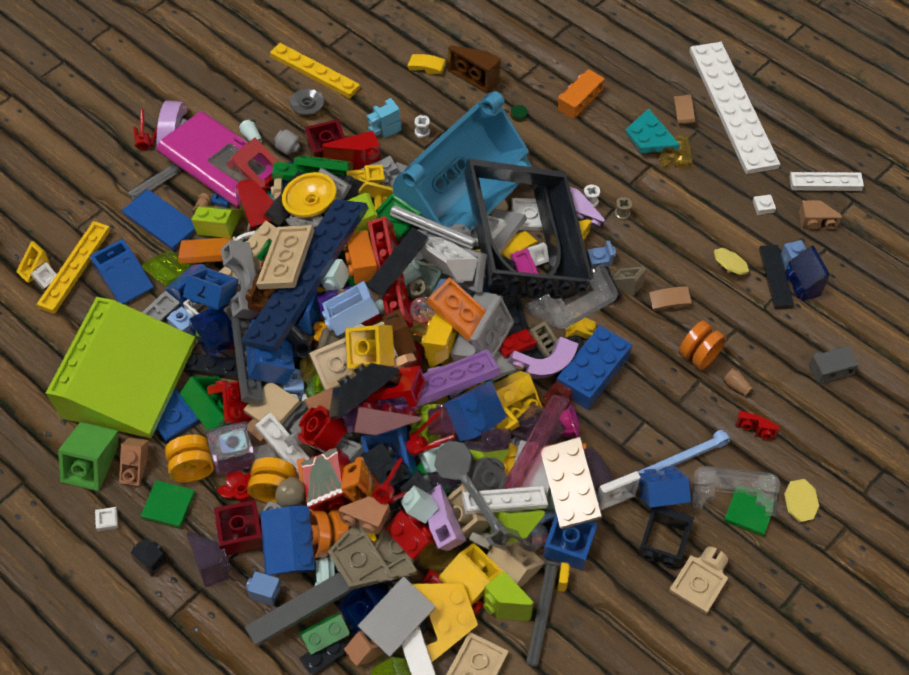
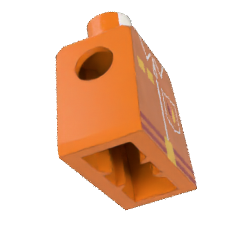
M357 457L353 463L346 465L343 469L341 490L353 502L369 496L372 497L378 481L375 474H371L362 457Z

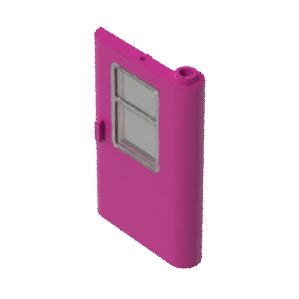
M203 111L160 140L156 148L157 152L240 209L234 193L239 181L248 178L236 166L230 169L226 164L236 152L248 143ZM257 154L247 163L262 180H266L272 175L273 166L261 154Z

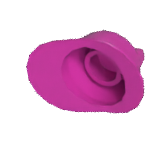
M569 405L568 409L558 413L555 430L563 437L579 438L578 417L574 407Z

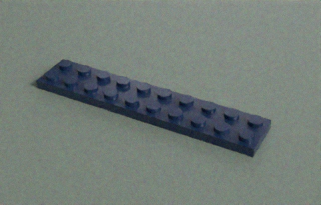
M334 200L314 231L295 288H276L242 339L245 346L274 352L278 351L369 209L367 203Z

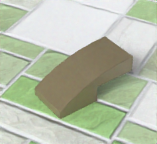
M484 531L481 534L472 532L469 541L488 550L492 548L486 540L490 534Z

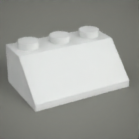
M429 237L428 242L420 250L424 258L431 262L432 266L441 269L442 273L451 276L455 282L473 281L478 259L448 239Z

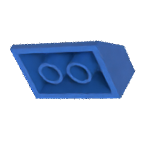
M288 506L261 511L265 574H299L315 570L309 508L307 506Z

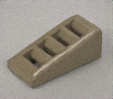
M544 321L528 332L536 340L537 348L545 358H548L550 356L549 352L553 350L558 339L547 322ZM543 331L544 334L539 337L537 334ZM548 337L549 340L542 343L541 340ZM550 343L553 344V346H551L550 348L546 349V347H545L546 345H548V344H550Z

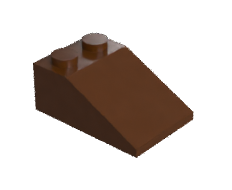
M452 45L448 47V72L486 94L500 83L501 59L498 56L484 50Z

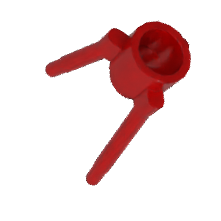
M141 109L139 135L136 126L133 127L134 146L142 151L150 149V146L153 147L157 136V127L152 138H150L148 133L144 132V109Z
M440 410L432 415L418 430L409 435L410 440L406 442V446L411 455L416 456L455 438V435H451L428 443L424 436H418L441 414Z
M402 458L398 459L384 483L380 484L377 481L375 490L372 493V497L381 504L390 502L393 504L407 493L405 491L394 496V488L390 484L403 461Z

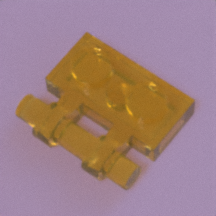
M673 136L679 143L680 149L674 151V147L663 148V152H660L659 156L662 168H669V162H673L674 167H692L693 162L688 136ZM667 150H672V154H667Z

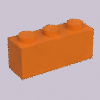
M589 69L584 74H580L578 79L571 83L564 93L559 95L557 110L575 119L603 91L605 78Z
M368 231L353 232L343 248V252H347L345 253L346 264H350L348 265L349 276H353L354 283L369 282L377 272L375 257Z

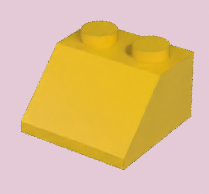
M392 325L345 328L347 369H353L361 363H364V365L375 363L384 366H395Z

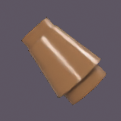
M734 368L723 378L727 386L744 396L753 388L739 370L736 371Z

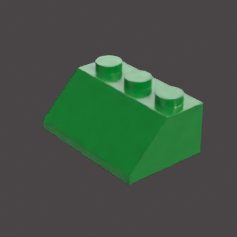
M191 376L180 392V395L195 413L196 418L205 426L208 433L211 435H221L241 425L227 424L225 422L223 395L208 394V386L216 385V381H222L219 376Z

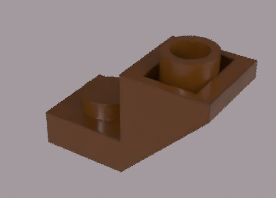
M400 309L382 316L384 325H392L393 346L398 357L404 354L416 353L415 344Z

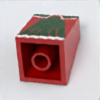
M244 179L239 181L234 193L248 232L256 231V228H259L265 220L273 226L276 225L264 216L274 203L271 197L254 180Z
M331 448L323 454L313 456L309 460L302 462L307 508L313 511H324L328 515L332 510H339L340 507L353 503L341 490L343 469L346 465L350 464L348 455L340 449Z

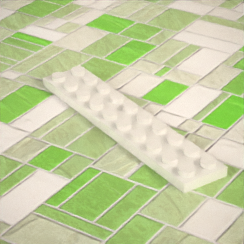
M722 42L690 47L689 52L746 175L779 169L780 162Z

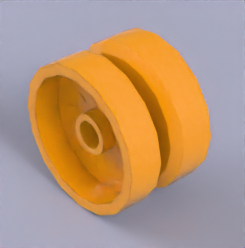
M181 436L171 440L164 449L170 479L176 482L199 481L209 476L214 470L210 444L204 436Z
M265 457L255 460L252 464L251 478L247 487L248 494L252 498L264 503L269 501L277 503L275 497L277 487L289 477L296 478L297 468L288 461L279 458Z

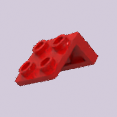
M216 381V385L208 386V394L223 395L224 420L227 424H248L253 419L244 412L245 407L249 403L241 401L239 381L230 383L228 381Z
M401 510L384 528L411 559H416L429 544H436L430 531L429 523H423L407 514L405 510Z

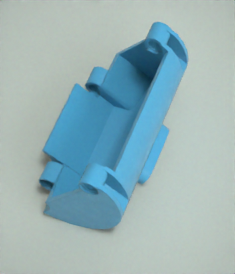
M498 92L486 94L481 101L476 103L411 162L403 172L398 174L393 184V194L422 213L421 216L446 227L461 223L471 232L475 225L464 174L468 159L532 167L527 158L529 150L502 108L504 104L503 96ZM479 178L487 215L520 183Z

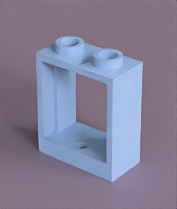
M364 281L322 303L324 311H322L325 318L324 321L330 331L334 330L337 336L345 332V328H353L379 314L375 300Z

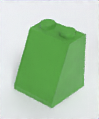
M80 422L58 450L60 482L99 491L119 447L118 430Z

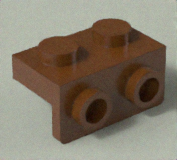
M259 273L258 276L254 277L252 288L247 290L245 299L248 301V309L261 312L276 289H259L256 285Z

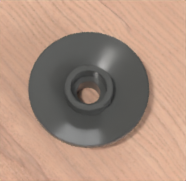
M301 89L290 98L292 110L300 115L315 114L324 105L322 94L314 89Z

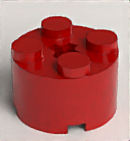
M317 405V408L312 407L308 409L299 422V426L302 429L301 434L298 433V438L302 443L325 453L327 450L337 446L341 438L346 435L347 427L344 425L343 418L330 420V410Z

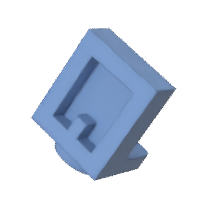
M610 240L606 241L605 247L587 250L590 267L596 268L600 265L610 266L613 264L616 250L615 247L611 246Z

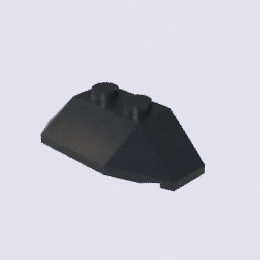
M361 363L353 368L354 373L350 376L347 374L337 381L339 384L333 388L329 412L330 420L342 418L400 373V370L375 363L366 365Z

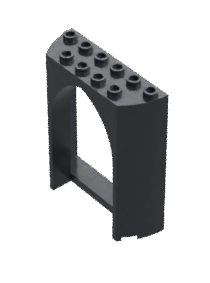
M468 159L464 170L465 182L479 249L481 253L487 254L485 277L489 293L502 295L503 297L515 296L519 298H535L537 300L564 301L587 291V288L594 281L566 172ZM479 178L538 185L534 189V195L549 255V267L546 275L516 272L502 258L491 236Z

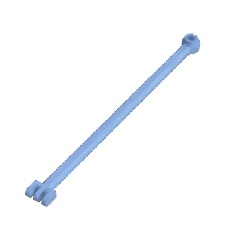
M719 430L713 435V439L637 472L644 473L646 469L661 471L665 467L678 465L714 448H721L727 445L731 438L727 432ZM599 488L595 490L597 497H598ZM556 510L546 511L544 517L532 531L536 530L539 525L554 519Z

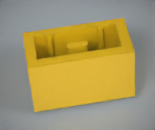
M434 312L432 320L428 321L427 333L422 337V346H424L425 358L428 360L429 367H434L449 358L458 333L436 312Z
M518 371L493 384L500 401L518 421L543 409L530 374Z
M473 543L455 557L440 574L439 579L443 583H463L470 604L473 605L484 596L485 586L500 575L503 570Z

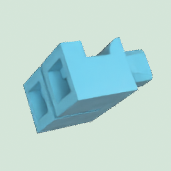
M392 98L385 100V106L381 108L373 106V113L366 115L367 121L371 125L368 127V131H374L375 136L381 134L384 139L402 131L400 109Z

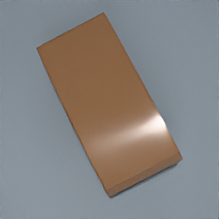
M691 95L674 96L677 123L689 124L690 122H695Z
M673 287L649 292L654 312L670 307L678 309L692 305L688 287Z

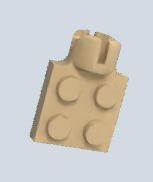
M707 547L699 558L691 555L669 589L671 594L706 615L728 580V577L722 573L728 562V557L721 551L716 560L713 559L717 550L715 547Z

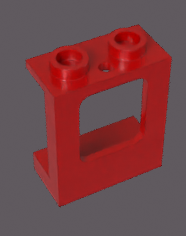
M254 138L236 152L226 165L230 169L236 166L249 181L254 180L266 192L271 187L270 183L274 182L272 175L266 180H262L247 163L257 154H261L272 166L278 160Z
M421 367L398 368L400 373L396 376H401L396 387L384 389L383 385L365 400L373 401L377 405L379 400L405 397L409 407H417L426 383Z

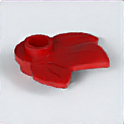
M239 470L230 471L226 476L227 484L218 487V493L225 499L235 498L239 502L249 501L252 497L248 494L247 487L251 478V472L244 475Z

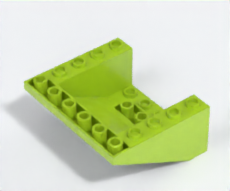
M96 297L49 385L46 395L61 419L79 423L83 422L152 438L197 340L193 335L115 300Z

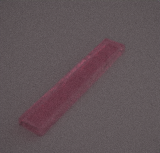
M552 395L511 468L504 489L522 487L569 402L566 397Z

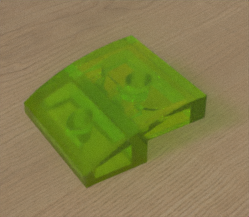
M168 251L149 259L142 264L141 268L164 285L169 286L191 265L179 264L178 256L172 251Z

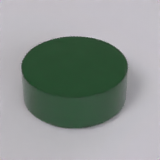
M515 105L511 108L510 116L515 121H524L527 118L528 110L523 105Z

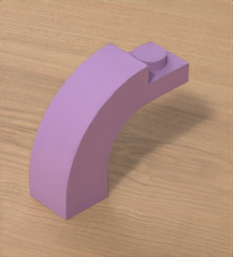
M165 101L163 103L158 119L157 145L160 140L179 127L182 116L187 114V106H183V102Z
M560 337L556 340L553 351L548 358L535 359L513 351L508 362L512 363V366L517 369L525 368V372L530 374L533 379L547 378L557 374L569 364L576 353L578 343Z

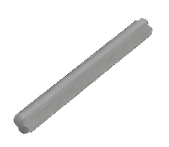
M393 206L390 210L392 217L469 249H473L476 244V239L398 206Z

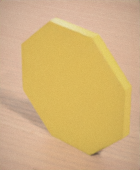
M724 248L715 249V258L721 264L720 267L727 269V273L734 272L742 275L749 272L747 263L736 253Z
M805 479L790 481L784 494L788 512L799 522L814 519L819 508L815 488Z

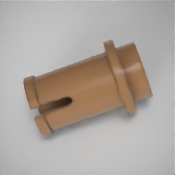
M205 193L198 195V201L192 213H195L198 206L210 205L211 197Z

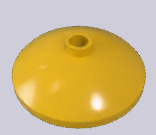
M317 172L306 173L296 177L285 187L282 194V203L286 211L293 216L300 218L317 216L332 205L337 195V188L332 178L326 174Z

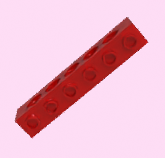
M386 216L368 222L377 271L398 246L394 225ZM402 273L382 299L385 315L400 309L408 328H412L414 324L404 274Z

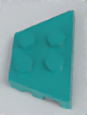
M650 109L646 110L625 129L627 137L640 153L663 152V148L674 147V151L680 149L679 143Z

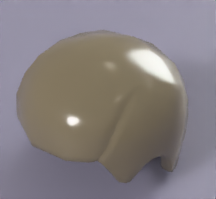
M289 477L282 481L276 489L275 497L277 504L281 507L300 506L305 499V486L298 478Z

